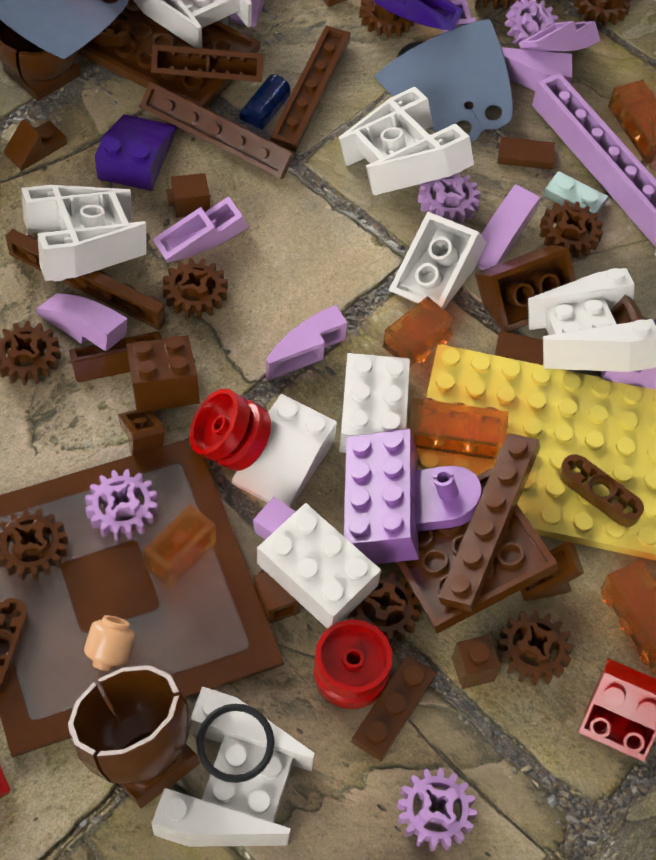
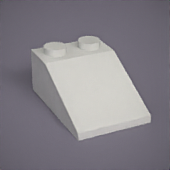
M427 212L389 291L438 313H442L474 271L487 245L480 232Z
M281 394L268 412L271 419V433L265 449L250 467L235 473L232 484L267 503L274 496L291 508L333 445L337 421Z

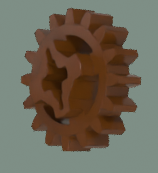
M361 0L359 18L362 19V26L368 25V32L376 30L377 36L385 33L387 38L391 37V33H395L399 37L401 36V30L408 33L410 26H414L415 22L386 10L374 3L375 0Z
M575 0L574 7L578 8L577 14H585L583 19L585 21L592 19L596 24L602 22L603 26H606L607 22L616 25L618 20L624 21L625 15H628L631 0Z
M564 201L563 207L554 203L552 210L547 208L544 216H542L539 236L545 238V246L568 247L569 252L573 254L574 258H578L580 252L588 256L591 249H597L598 243L601 240L603 222L597 221L598 213L590 214V207L586 206L582 209L577 201L574 206H570L568 201Z
M189 258V264L184 265V263L179 261L177 262V270L171 267L168 269L169 276L163 277V297L166 298L167 307L174 306L175 314L185 311V318L189 319L192 313H196L197 318L201 319L203 312L212 316L213 307L221 309L222 300H227L228 281L224 279L223 270L216 271V264L214 262L206 266L205 259H201L199 264H196L193 258Z
M26 321L22 328L17 323H14V330L12 331L4 328L2 330L4 337H0V376L2 378L9 376L10 383L12 384L17 379H21L23 385H27L28 379H33L36 384L39 383V376L41 375L49 378L51 376L49 368L57 369V359H61L59 341L57 337H53L52 330L47 329L43 331L41 323H38L33 328L30 325V321Z
M25 508L23 509V516L19 518L15 513H11V523L0 522L3 532H0V568L5 567L8 576H12L17 571L21 581H24L27 574H32L34 581H37L39 572L42 571L48 576L52 575L50 567L52 565L61 567L62 562L59 556H67L68 554L65 544L69 543L67 533L64 532L62 521L56 522L53 513L43 517L42 509L40 508L36 510L34 515H30L28 509ZM50 534H51L52 537H53V545H52V547H50L49 544H48V541H49V537H48V536H49ZM10 541L13 542L14 545L12 547V554H10L8 550Z
M391 572L388 578H383V574L380 573L378 586L347 617H354L353 620H364L377 626L388 638L391 645L393 636L403 641L406 634L405 630L410 633L414 632L416 625L414 622H419L421 612L417 610L420 609V604L414 598L415 595L411 588L407 589L405 587L406 579L402 578L398 582L395 580V572ZM381 605L387 606V610L380 609Z
M537 610L533 611L531 617H527L525 612L521 611L517 620L510 617L506 624L507 628L502 627L499 634L501 640L497 644V650L504 652L501 654L499 661L500 663L509 662L508 674L515 671L520 673L518 676L519 682H522L527 676L531 677L532 685L536 686L539 678H542L546 684H549L553 675L558 678L562 676L564 672L563 667H568L571 661L568 655L571 654L573 645L566 643L571 634L570 632L561 633L560 628L563 622L560 620L555 624L551 623L550 613H547L543 619L539 618ZM520 633L519 641H517L516 645H513L514 636ZM556 649V659L550 662V654Z

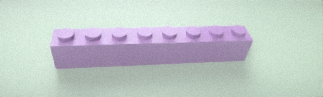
M561 73L538 81L532 106L656 247V179Z

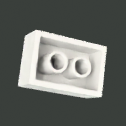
M347 353L339 453H346L347 437L406 429L410 358Z
M307 503L300 507L257 547V564L327 629L334 623L341 622L379 583L381 569Z

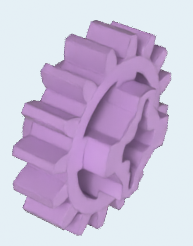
M536 0L516 1L506 13L508 20L504 24L510 27L507 35L514 36V45L554 24L558 19V16L551 15L552 7L547 9L544 7L545 1L542 0L539 4L536 3Z
M460 173L422 183L419 187L417 200L418 203H421L420 210L421 212L428 211L450 221L457 220L460 224H463L465 217L472 219L474 211L478 210L481 194L480 191L476 190L478 184L476 182L469 183L470 176L467 175L462 178Z
M129 469L124 471L123 476H118L117 472L112 470V478L107 479L101 475L99 476V486L96 484L90 485L92 495L85 496L86 506H88L85 508L87 518H91L90 521L93 529L100 527L103 537L109 532H113L114 540H118L120 535L125 533L130 540L133 535L132 531L137 530L140 534L145 533L144 523L153 525L154 518L152 514H158L157 492L152 491V482L150 480L143 483L141 473H138L133 478L130 477ZM139 494L144 500L143 506L140 504V500H138L137 496ZM101 503L104 505V509L106 510L105 515L100 510Z
M439 768L436 776H431L429 770L425 769L422 774V780L415 775L411 776L409 783L412 788L403 785L400 794L405 799H399L396 808L405 812L399 815L398 824H408L404 833L406 837L413 834L418 836L416 846H421L425 840L429 842L430 851L434 852L437 843H442L443 848L447 851L451 847V839L460 845L465 838L462 831L465 833L471 832L474 825L468 820L475 819L477 810L469 808V806L474 804L476 798L475 795H465V791L469 786L467 782L460 785L455 783L457 779L456 773H453L448 779L444 777L442 768ZM433 787L442 788L444 790L434 789ZM415 797L418 799L417 803L421 807L416 816L413 813V800ZM457 803L460 808L459 822L456 821L457 816L453 813V808ZM431 805L434 808L441 806L443 808L442 814L439 811L432 813L430 811ZM427 828L437 829L440 832H433L428 830Z

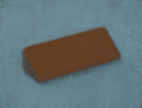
M156 331L123 338L107 351H104L95 344L70 349L69 354L76 381L80 383L130 372L126 344L162 339L160 332Z

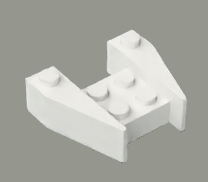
M134 0L145 15L194 48H202L203 27L236 13L247 27H251V0Z
M416 87L391 97L339 137L346 166H350L364 158L370 163L366 165L373 195L450 177L473 166L474 160L470 136L457 124H453L432 135L425 131L433 126L429 101Z
M64 185L21 188L23 219L28 233H36L38 235L39 265L45 281H63L67 278L79 277L146 255V222H132L130 189Z
M613 268L608 271L597 272L528 298L529 330L546 328L548 336H543L544 369L632 372L656 368V325L654 321L648 319L616 324L610 311L624 295L634 300L635 284L627 268Z
M202 687L191 716V734L198 735L202 722L215 709L227 704L245 703L237 697ZM232 711L220 715L213 720L205 734V738L222 743L214 767L226 774L239 775L253 770L261 762L266 752L267 738L263 726L256 718L245 712ZM268 720L273 730L275 744L273 755L266 768L255 778L238 783L225 782L211 774L202 800L164 788L151 823L154 836L188 847L288 846L291 828L275 824L274 821L292 766L312 771L315 753Z

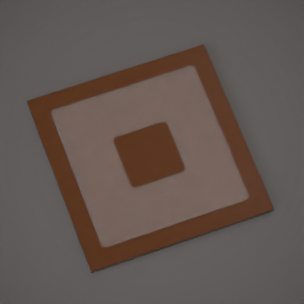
M189 438L0 495V522L11 523L10 514L15 513L19 518L23 516V509L25 508L28 509L30 515H34L36 510L40 508L42 509L43 517L53 513L56 522L62 521L64 532L67 533L69 543L65 544L68 551L67 556H59L62 566L56 567L52 565L50 567L52 575L50 576L42 571L39 572L37 581H34L32 574H27L24 581H21L17 571L12 576H8L5 567L0 568V602L7 598H18L25 604L29 615V621L6 687L0 694V717L12 758L72 738L67 724L75 701L93 682L97 685L103 699L113 712V708L98 679L120 668L151 665L171 674L186 699L200 694L202 687L213 690L284 665L280 650L205 457L197 454L192 449ZM129 469L130 477L134 478L135 475L141 473L143 483L149 480L152 482V491H156L158 497L156 502L158 503V514H152L154 518L153 525L144 523V534H140L137 530L132 531L133 535L130 540L125 533H122L118 540H114L113 532H109L103 537L100 527L93 529L90 521L91 518H87L85 508L88 506H86L85 496L92 495L90 491L91 484L100 485L99 476L103 475L110 479L112 478V470H115L118 476H123L124 471ZM139 494L137 497L138 500H140V504L143 506L144 500ZM101 503L100 510L105 515L106 510L104 509V505ZM50 534V535L48 536V537H49L48 544H49L50 547H52V545H53V537H52V535ZM11 541L8 548L10 554L13 553L12 547L14 546ZM14 609L11 614H4L8 622L6 630L11 632L9 626L12 618L19 617L17 610ZM105 615L115 616L130 623L129 628L135 633V639L127 663L122 666H113L112 671L95 668L92 665L93 660L84 653V647L92 623L102 620ZM0 640V655L5 654L10 649L11 644L9 641Z

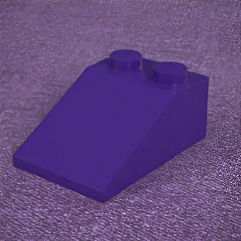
M123 114L104 134L95 154L97 178L152 191L177 131V126Z

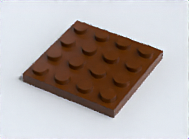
M493 468L477 475L482 491H484ZM518 504L474 612L442 605L438 598L470 521L452 528L418 531L419 559L395 562L437 634L559 570L557 561Z

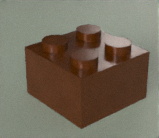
M188 335L126 344L137 413L200 404L197 372Z

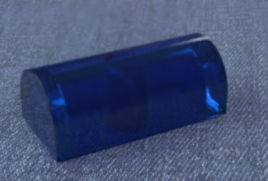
M269 75L241 109L239 119L263 130L290 97L291 88L289 83L280 75Z

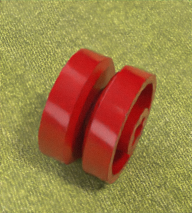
M219 389L211 393L201 403L194 415L190 427L189 440L191 447L197 454L209 460H215L218 464L231 471H242L250 467L265 449L271 433V419L268 411L262 406L246 400L230 389Z
M347 619L330 626L322 633L316 645L313 679L318 692L329 703L342 709H360L375 702L388 683L392 667V648L388 638L377 626L364 620Z

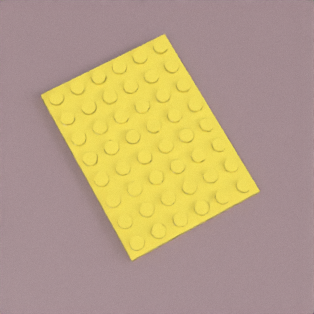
M437 344L416 442L418 470L444 466H460L472 471L477 476L494 467L508 433L539 439V452L517 503L537 534L543 537L656 561V389L606 381L602 377L563 369H544V366ZM569 455H581L639 497L643 502L644 511L637 524L631 527L617 524L565 485L559 477V470L563 460ZM576 467L573 470L570 469L569 472L574 475L577 472L580 473L581 470ZM588 476L587 481H586V480L584 481V484H585V485L588 484V482H589V480H590V478H591L590 476ZM602 484L592 486L594 493L598 496L605 497L610 494L608 488ZM615 495L613 501L610 504L614 505V502L618 500L619 497ZM627 506V508L622 509V512L627 514L632 512L633 509Z

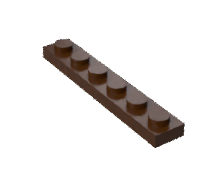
M325 26L270 135L272 142L290 151H297L350 42V32Z
M149 81L139 106L140 108L280 179H284L294 157V152L155 82Z
M12 229L5 236L9 255L41 271L38 241L27 233L22 234ZM94 271L62 281L157 330H160L166 322L164 304L153 296L148 297L136 291L131 285L127 283L122 284L112 279L103 271Z
M507 434L439 594L440 604L474 612L539 452V439Z

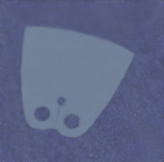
M0 0V20L31 43L55 56L65 59L105 30L124 10L128 0H117L115 3H105L102 0Z
M490 19L465 24L454 28L452 31L437 35L400 55L375 75V78L392 96L416 87L429 101L433 123L430 129L435 132L459 121H468L472 126V130L468 134L470 142L478 139L480 133L484 130H496L508 124L512 118L513 102L508 70ZM468 101L474 105L469 110L464 108V104ZM492 105L500 107L502 110L501 117L497 120L487 119L485 117L486 108Z

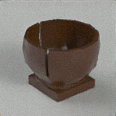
M0 20V62L3 65L4 71L36 101L41 100L81 75L80 67L74 63L78 59L79 50L69 57L62 59L31 43Z
M151 665L123 667L98 679L113 708V712L109 709L97 685L93 682L75 701L67 724L81 762L92 773L110 783H118L140 809L164 791V788L168 789L200 764L197 754L186 744L192 724L188 703L171 674Z

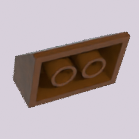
M556 245L543 247L475 273L481 300L503 332H510L528 325V298L576 281L569 248Z

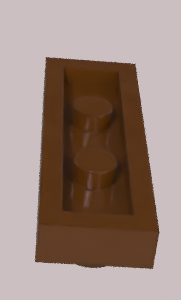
M407 655L352 737L351 743L379 761H382L434 681L437 673Z

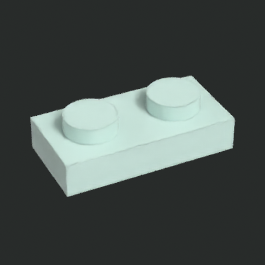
M560 171L556 173L545 188L543 195L562 206L564 201H568L570 206H574L577 201L582 209L589 206L590 214L599 213L608 197Z

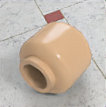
M105 615L102 620L92 623L84 647V653L93 660L92 665L95 668L112 671L113 666H122L127 663L135 639V633L129 628L130 623L115 616Z

